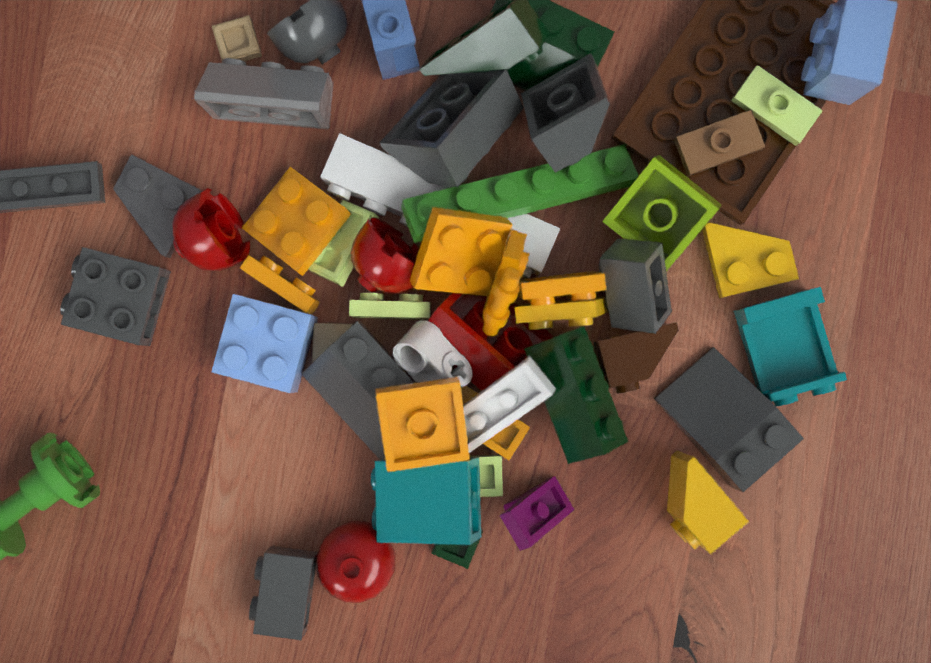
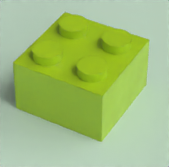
M658 155L650 161L602 222L623 239L662 242L667 271L720 209L722 204L667 160Z

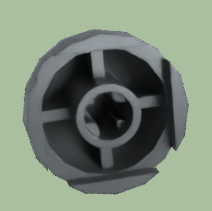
M309 0L291 16L288 15L275 25L267 34L276 48L288 59L296 63L306 64L318 58L323 65L341 52L337 44L346 35L348 26L347 16L340 0Z

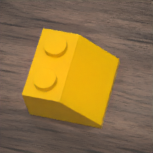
M678 450L671 455L667 511L674 518V521L670 526L694 550L700 546L709 554H712L749 521L695 457Z

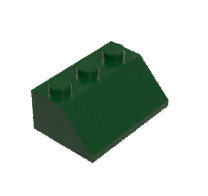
M496 0L491 12L509 0ZM527 0L550 33L541 46L543 52L535 60L527 65H523L520 61L506 69L514 86L526 91L590 53L595 58L597 67H599L615 33L614 31L550 0Z
M584 326L524 349L527 358H532L556 388L553 395L544 400L568 464L605 455L629 442L609 392L608 384L604 379L595 356L593 345Z

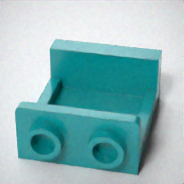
M821 287L804 290L734 311L755 386L768 400L773 401L776 407L799 401L797 394L810 390L813 396L837 390L835 383L847 380L846 373L839 372L836 368L818 308V304L825 302Z
M469 457L470 460L392 472H387L385 458L375 461V467L371 473V486L376 492V507L372 513V526L377 531V542L471 545L482 538L479 457Z

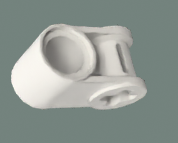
M420 320L416 322L393 348L394 360L416 383L459 377L460 386L464 387L472 379V368L468 360L444 337L440 329L429 321ZM454 365H457V366H458L457 368H455L454 370H452V366H454Z

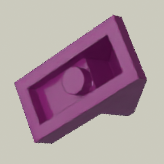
M553 476L503 506L505 511L499 516L517 547L522 551L532 547L575 509L558 480Z

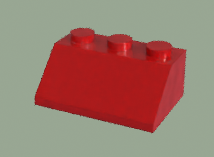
M452 293L436 309L428 321L436 325L454 348L468 360L472 368L471 382L481 391L527 359L525 348L554 337L546 329H529V322L516 323L515 307L518 305L515 302L509 304L510 315L505 326L499 329L497 335L489 336L483 332V309L487 296Z

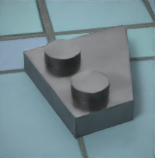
M131 154L113 190L158 252L167 258H171L175 250L172 231L174 215L180 205L202 190Z

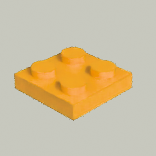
M289 167L243 225L242 229L303 276L351 216V213L292 167Z
M432 207L410 277V282L414 289L488 296L513 224L506 217Z
M596 271L520 279L518 282L520 285L518 296L523 300L527 299L531 306L554 304L555 296L567 295V299H571V301L596 299L595 291L606 290L605 273Z
M459 377L375 389L387 472L470 460Z

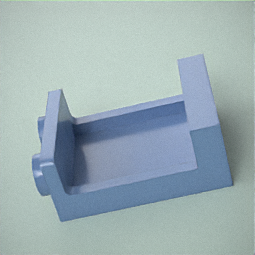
M362 0L382 79L385 80L420 71L414 46L416 41L406 1Z

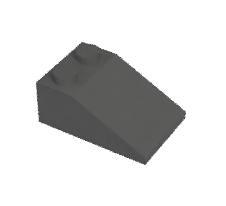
M714 347L709 349L654 397L655 401L729 486L741 492L747 490L804 439L780 410Z

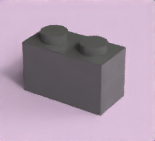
M617 238L599 258V272L605 273V307L609 311L611 327L656 334L672 313L662 242Z
M271 546L264 552V556L258 557L254 578L260 581L258 596H253L249 610V620L255 621L253 634L294 640L303 639L308 630L317 552Z

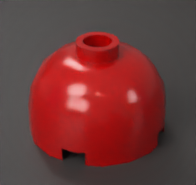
M207 188L179 206L172 222L173 245L179 256L201 270L221 271L243 262L248 257L250 241L248 240L243 243L238 229H242L244 221L233 204L221 193L215 196L211 195L212 189Z
M372 217L370 220L368 219L364 223L352 243V263L360 274L357 279L363 287L373 293H376L378 290L386 293L406 292L414 288L410 282V277L420 248L415 243H413L411 248L400 238L404 235L402 232L375 217Z
M349 521L333 529L323 539L317 552L316 571L321 585L332 597L346 603H362L377 597L388 586L395 571L396 552L391 543L377 542V531L373 529L371 523L367 521Z

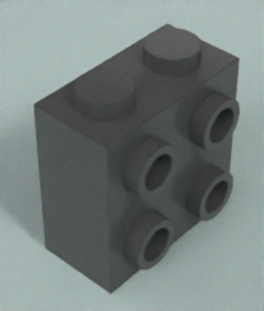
M82 247L80 255L75 257L72 264L71 275L73 282L70 293L64 296L61 303L60 313L63 316L61 325L135 345L151 346L171 271Z

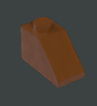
M677 322L662 325L656 334L638 331L594 342L599 366L608 387H615L617 394L640 389L639 381L651 377L679 330Z

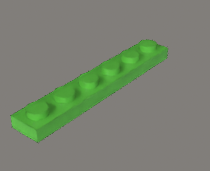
M625 145L592 152L576 164L567 166L556 173L549 164H544L459 185L458 187L402 199L401 209L415 243L423 239L432 207L500 216L508 219L630 187L639 175Z

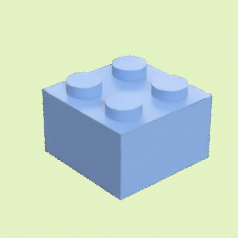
M838 0L835 4H831L827 12L821 18L815 20L811 29L810 42L814 43L812 56L807 58L802 70L801 79L806 81L803 95L851 105L879 86L882 81L898 2L892 0Z
M233 294L211 372L287 393L298 392L313 337L314 323H317L318 317Z

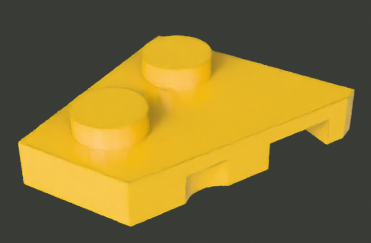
M707 223L702 229L719 298L799 279L790 241L714 223Z
M605 296L583 301L562 300L555 301L554 304L531 306V304H524L515 307L516 323L529 322V329L552 328L553 320L568 319L570 327L592 325L593 317L609 312L605 307Z

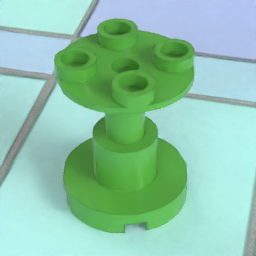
M47 433L32 444L31 454L36 467L19 479L20 489L3 502L0 500V560L6 556L16 557L24 552L26 542L18 520L34 508L45 511L60 499H63L72 506L83 508L100 495L99 484L91 486L89 481L95 475L82 454L67 440L59 445L56 442L57 434Z

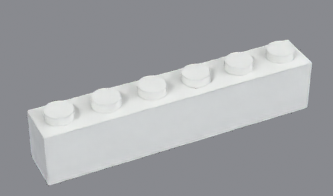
M340 133L320 176L323 182L329 185L327 192L349 201L351 195L364 200V208L382 216H385L387 211L401 216L399 223L407 227L408 225L401 209L402 199L454 187L428 183L393 156ZM528 214L508 218L513 224L512 230L527 234L523 251L530 253L522 277L530 278L532 273L539 276L560 228Z

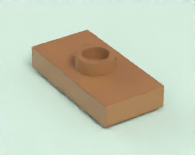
M752 110L685 133L674 139L687 177L765 148Z

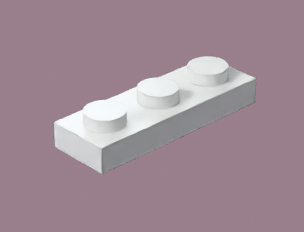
M531 357L525 359L463 405L469 453L553 395L556 388Z

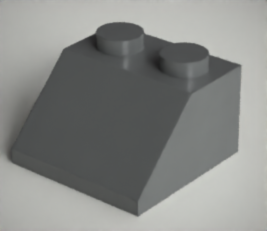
M590 53L521 93L531 140L555 173L567 166L576 164L583 157L591 154L609 107V101L595 58Z

